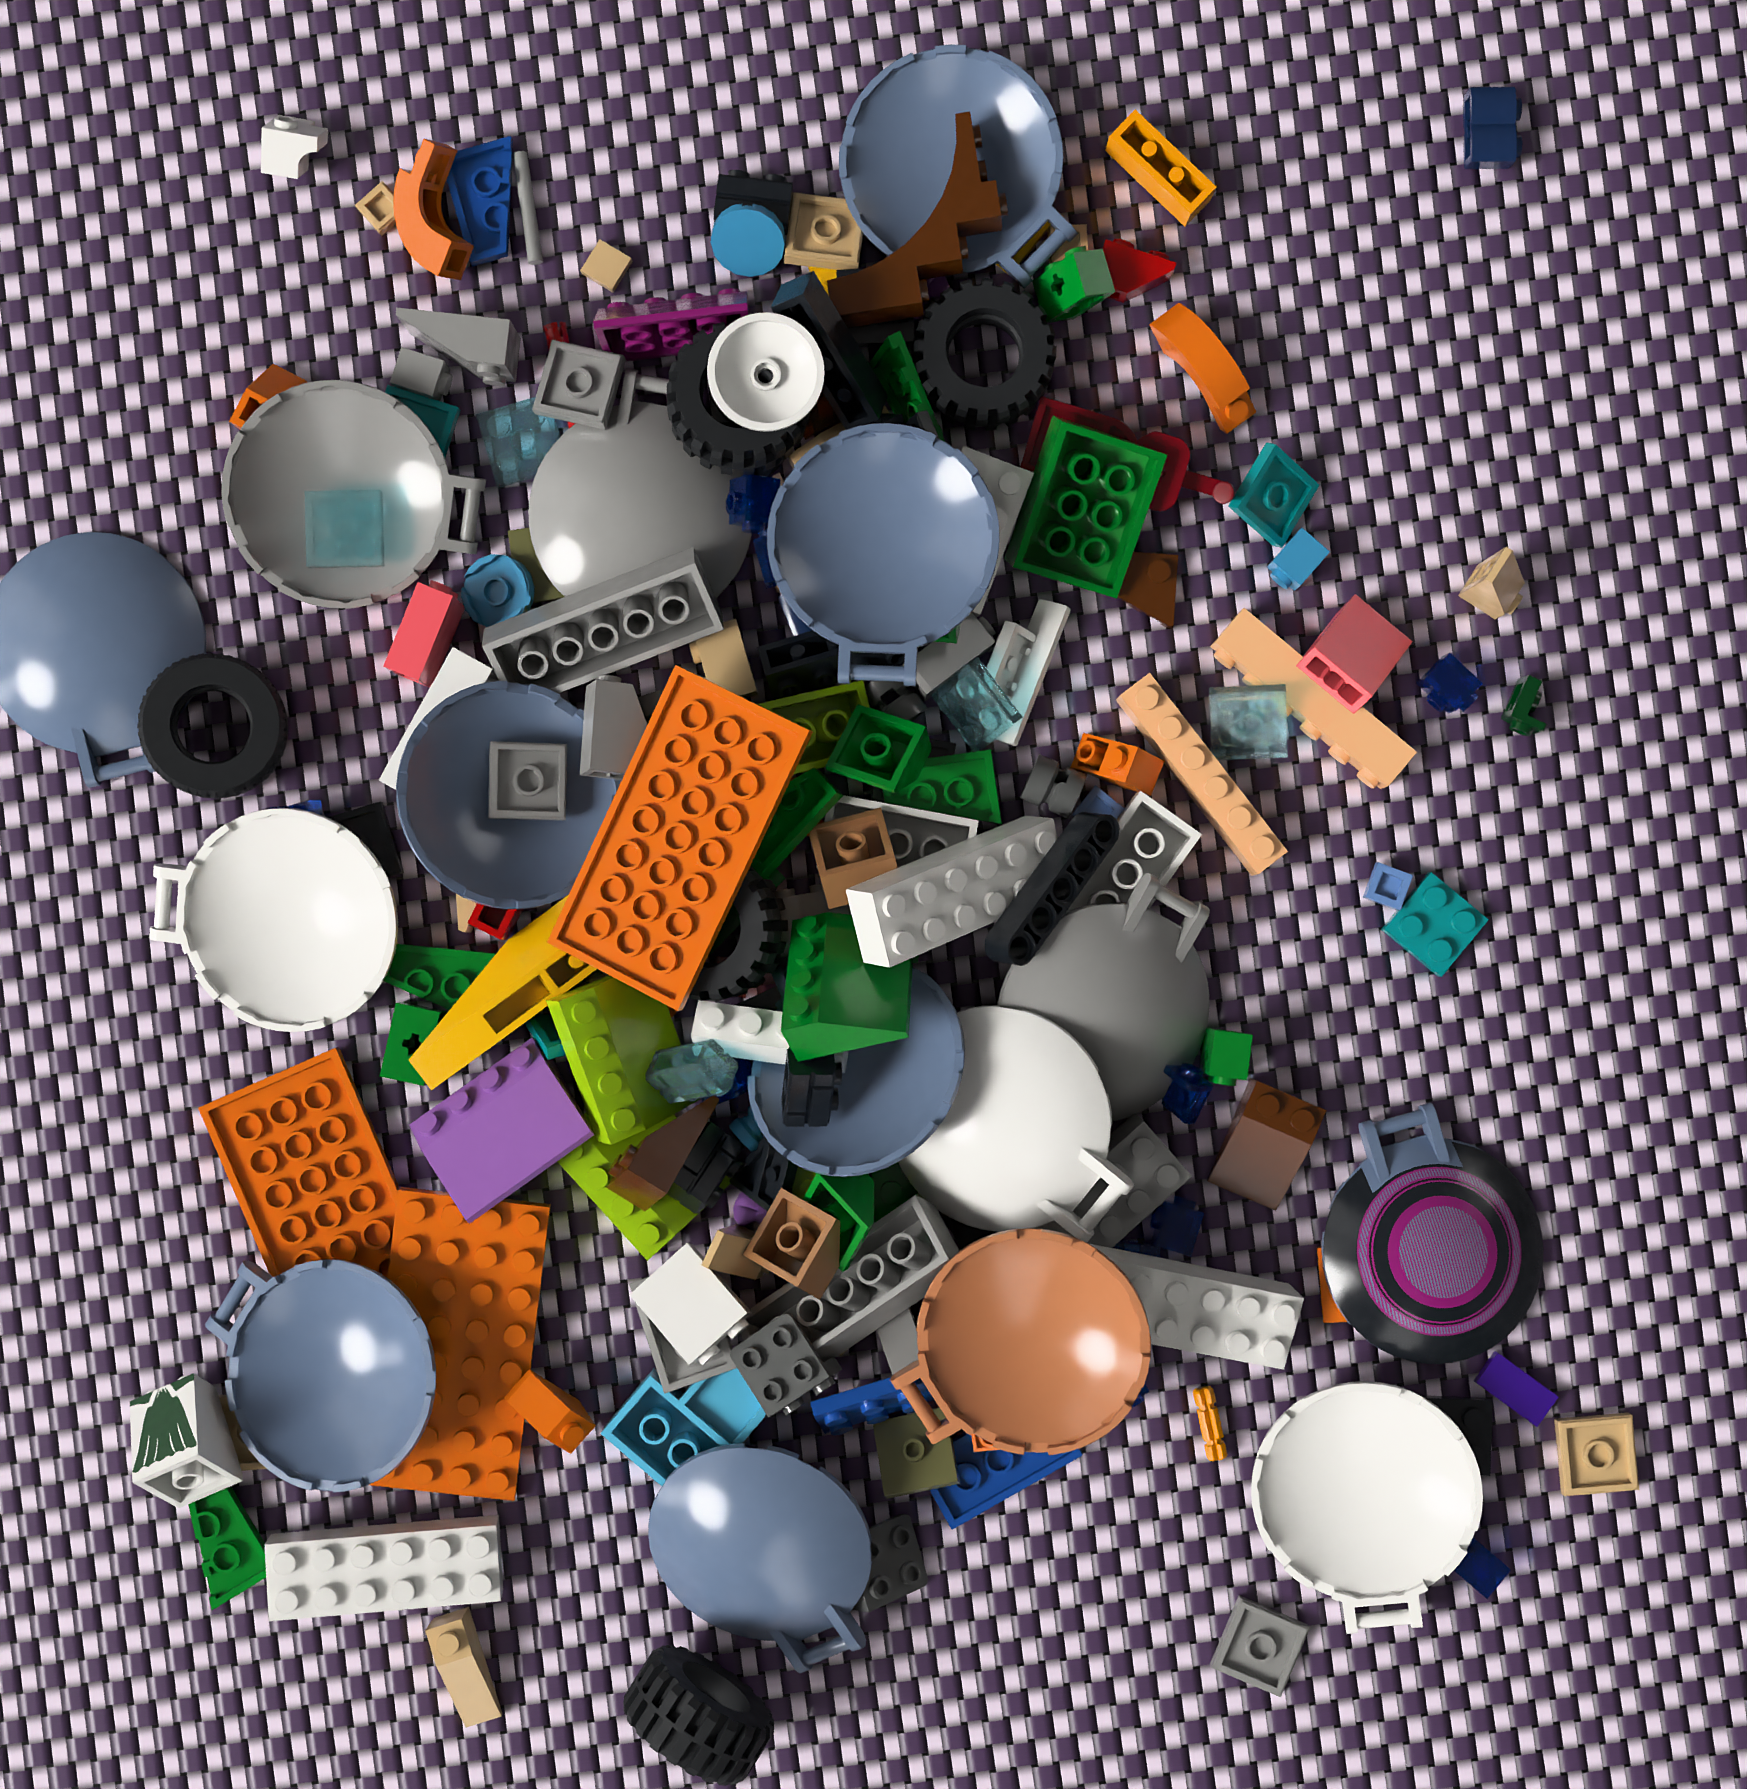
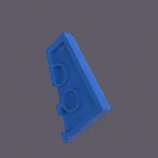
M512 136L457 151L447 177L448 187L463 239L474 245L469 258L472 266L508 257L513 159Z

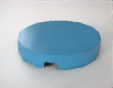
M743 203L732 205L722 211L714 222L711 236L714 256L724 268L734 274L747 277L764 275L774 269L783 257L785 247L783 225L773 212L761 205L742 206Z
M490 554L482 557L468 568L464 576L466 580L464 587L461 589L462 602L468 615L480 625L489 627L529 611L533 604L534 584L531 574L521 562L510 556Z

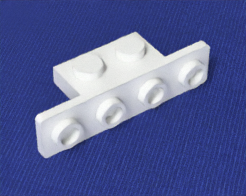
M1040 599L1027 629L1017 623L1005 620L978 688L980 692L998 701L986 731L988 738L1012 746L1018 745L1071 609L1066 605Z

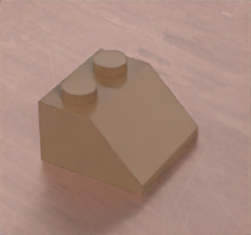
M881 808L820 823L809 832L829 909L849 904L846 893L847 888L898 868Z
M781 1188L743 1255L820 1300L839 1268L840 1221Z

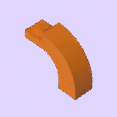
M423 139L421 147L416 154L412 171L399 168L394 187L396 226L405 248L422 267L437 276L461 280L474 245L455 235L449 229L441 208L442 191L458 150L447 144Z
M1178 303L1149 324L1163 353L1176 361L1195 382L1220 430L1228 434L1256 413L1247 393L1250 387L1238 365L1214 332L1194 312Z

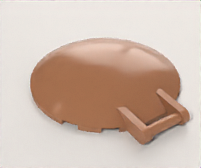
M1025 1228L1002 1231L969 1244L946 1262L937 1273L926 1292L918 1315L916 1328L918 1360L896 1372L890 1378V1381L896 1390L901 1389L926 1427L927 1431L925 1434L932 1444H936L962 1429L967 1434L971 1435L973 1433L981 1439L992 1443L994 1448L1021 1455H1024L1025 1452H1048V1455L1066 1453L1097 1441L1115 1428L1130 1412L1133 1403L1137 1399L1142 1387H1144L1151 1357L1150 1327L1145 1308L1133 1284L1125 1273L1100 1250L1078 1238L1051 1230ZM919 1378L922 1380L944 1413L945 1419L941 1421L938 1419L914 1381Z

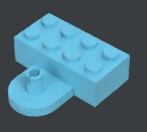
M653 1368L607 1422L601 1435L658 1484L663 1486L667 1477L680 1464L694 1455L714 1447L743 1443L762 1421L766 1413L737 1368L691 1384L684 1393L677 1389L665 1394L658 1372Z

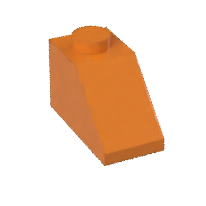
M530 1369L504 1397L506 1402L545 1439L570 1454L596 1426L578 1399Z

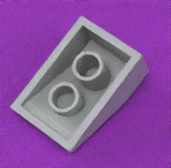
M396 307V316L412 336L476 377L483 379V383L492 386H505L506 381L516 382L521 338L510 319Z
M647 1278L630 1283L631 1292ZM636 1304L664 1394L737 1368L730 1357L732 1345L728 1335L717 1344L720 1351L709 1362L702 1365L698 1361L695 1365H689Z

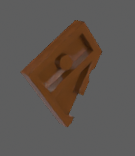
M1133 552L1117 598L1125 601L1128 606L1138 612H1143L1159 621L1162 626L1172 628L1174 626L1178 555Z

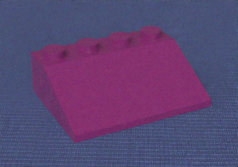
M729 288L719 291L718 295L703 296L700 293H688L677 300L666 301L665 298L654 297L646 299L643 304L629 305L627 302H613L608 304L607 308L598 309L593 323L602 351L624 355L627 362L677 356L678 351L685 343L693 344V335L702 329L708 335L713 332V325L724 322L726 327L735 320L750 315V306L747 291L740 292L738 289Z

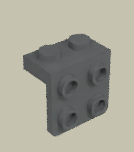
M791 1313L782 1314L735 1346L730 1352L732 1361L768 1418L783 1410L786 1416L805 1404L802 1396L811 1390L817 1396L835 1384L832 1376L842 1370L835 1357L825 1362L821 1360Z
M898 1514L869 1527L872 1539L871 1572L866 1588L852 1610L869 1613L926 1586L928 1582L927 1573L911 1518L907 1514Z

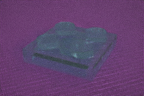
M536 397L476 414L498 488L535 478L545 455L561 437L556 419L534 414L532 408Z
M381 490L304 491L306 566L308 568L384 567L383 492Z
M978 657L967 663L932 695L940 710L947 716L973 752L984 750L1023 718Z
M1286 684L1209 688L1212 754L1217 760L1288 757Z

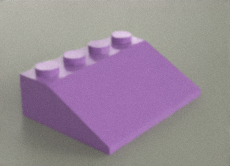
M533 1038L526 1041L409 1124L422 1153L469 1224L594 1136L590 1125L554 1060L546 1058Z

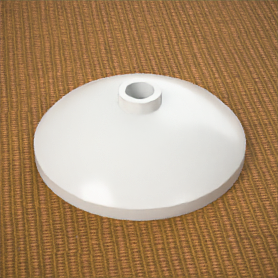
M754 313L732 322L717 337L709 354L707 378L714 401L729 419L751 430L763 432L777 431L796 424L815 406L823 387L824 362L815 339L797 321L776 313ZM761 371H769L773 376L772 381L762 383L758 379V374Z

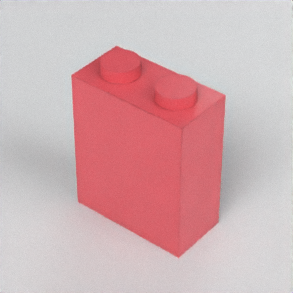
M433 580L430 581L429 586L417 582L383 667L399 676L430 688L440 671L465 610L464 605L457 600L459 594L453 592L452 588Z
M1354 594L1335 614L1296 666L1354 714L1375 694L1413 641L1359 596Z

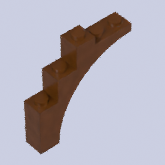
M970 111L955 114L956 148L952 171L944 193L926 223L906 244L884 260L857 273L827 280L829 297L848 328L924 316L922 303L929 302L926 279L963 273L962 260L969 259L966 236L1002 231V217L1008 216L1006 194H998L996 180L988 181L985 160L978 161L976 149L982 148L981 131L979 124L972 125Z

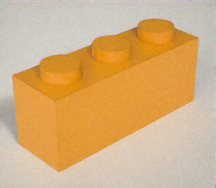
M1136 109L1109 136L1105 151L1184 227L1211 201L1217 187Z

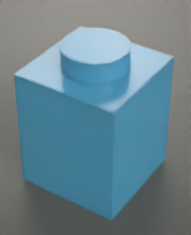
M1301 527L1268 564L1267 568L1272 571L1270 577L1282 588L1288 589L1290 587L1295 591L1304 583L1330 551Z

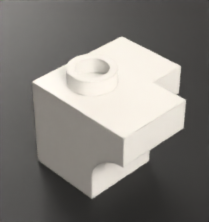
M283 115L276 116L262 127L261 173L294 179L301 177L308 171L310 152H318L327 144L328 128L315 126V121Z

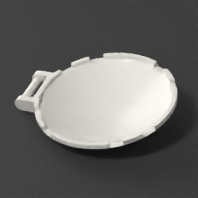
M271 808L254 811L226 823L212 833L203 842L204 845L198 851L195 858L189 862L188 866L166 863L154 864L153 876L157 878L154 926L150 927L149 939L181 944L184 954H188L197 973L195 975L196 979L214 1000H220L225 1006L234 1011L233 1015L250 1024L285 1032H301L323 1028L348 1017L363 1006L380 987L389 971L397 944L398 915L393 890L388 877L375 855L362 840L338 822L323 815L295 808ZM172 880L178 881L176 927L170 926Z
M1000 1005L979 1006L958 1012L965 1044V1062L959 1090L949 1112L936 1131L913 1153L898 1162L902 1171L926 1201L934 1204L943 1214L968 1226L1002 1232L1012 1229L1035 1228L1055 1220L1075 1238L1087 1243L1094 1235L1093 1229L1122 1194L1127 1195L1134 1186L1133 1181L1107 1160L1112 1126V1111L1109 1095L1106 1094L1098 1074V1067L1089 1053L1069 1032L1055 1022L1034 1012L1024 1009L1021 1011L1000 1007ZM1101 1177L1109 1186L1081 1219L1073 1210Z
M1359 1381L1336 1384L1322 1388L1297 1401L1276 1420L1266 1434L1258 1450L1252 1472V1507L1258 1530L1266 1547L1284 1566V1570L1308 1589L1312 1587L1321 1593L1330 1595L1333 1600L1342 1602L1347 1634L1358 1633V1629L1409 1624H1411V1628L1423 1627L1419 1595L1428 1591V1587L1436 1583L1444 1575L1449 1576L1467 1554V1548L1474 1537L1475 1531H1478L1482 1515L1483 1489L1479 1467L1475 1455L1459 1427L1445 1412L1426 1398L1399 1386L1381 1382ZM1408 1603V1609L1355 1613V1607Z

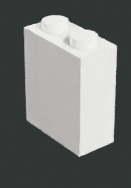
M686 1243L629 1295L689 1365H695L698 1361L705 1365L720 1351L717 1344L727 1335L731 1339L735 1338L749 1325L745 1319L752 1312L715 1270L701 1266L704 1257L693 1244Z

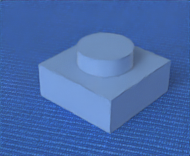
M1095 785L1071 815L1074 817L1078 813L1088 812L1108 814L1117 819L1125 808Z
M1377 862L1372 870L1363 898L1397 911L1401 910L1413 875Z

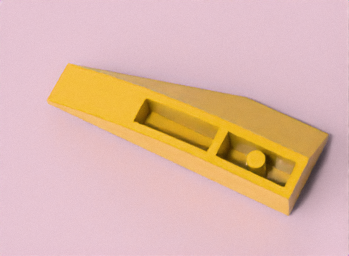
M569 895L504 943L409 1058V1062L431 1090L547 1007L546 1000L566 993L597 969L547 943Z

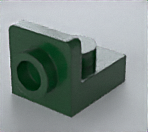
M1530 675L1519 678L1502 714L1501 720L1510 723L1509 729L1520 735L1530 737L1531 733L1544 732L1547 726L1546 723L1528 716L1529 712L1533 713L1541 700L1542 693L1538 691L1542 683L1541 680Z

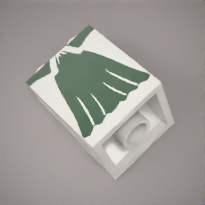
M193 1373L182 1376L177 1381L159 1389L150 1390L145 1395L130 1401L132 1482L173 1506L181 1508L243 1481L241 1467L215 1386Z

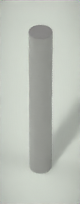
M517 151L513 153V161L528 264L537 265L543 263L528 155L526 151Z

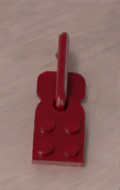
M1041 396L1020 468L1034 472L1052 416H1056L1167 454L1149 506L1151 510L1164 511L1172 507L1178 498L1181 487L1211 495L1220 504L1229 503L1234 498L1235 487L1231 483L1187 470L1190 450L1182 439L1153 431L1137 440L1132 429L1117 418Z

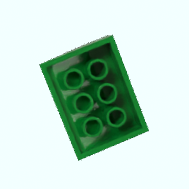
M1052 416L1004 559L1014 568L1117 599L1167 454L1063 418Z
M826 912L792 920L781 1032L798 1062L909 1038L913 958L890 968L864 963L853 918L850 914Z

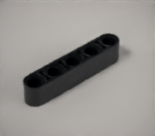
M1081 812L1072 818L988 933L984 947L987 956L991 960L1020 966L1028 964L1117 842L1120 828L1115 817L1108 814Z

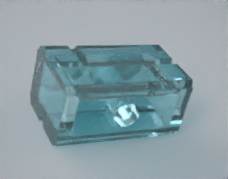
M714 1039L656 1051L645 1074V1080L655 1090H660V1094L670 1104L688 1100L695 1101L711 1095L722 1096L726 1094L733 1085L738 1063L728 1053H724V1049Z

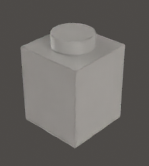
M401 347L390 383L394 387L440 401L442 395L446 396L448 394L453 376L449 373L450 368L444 360Z

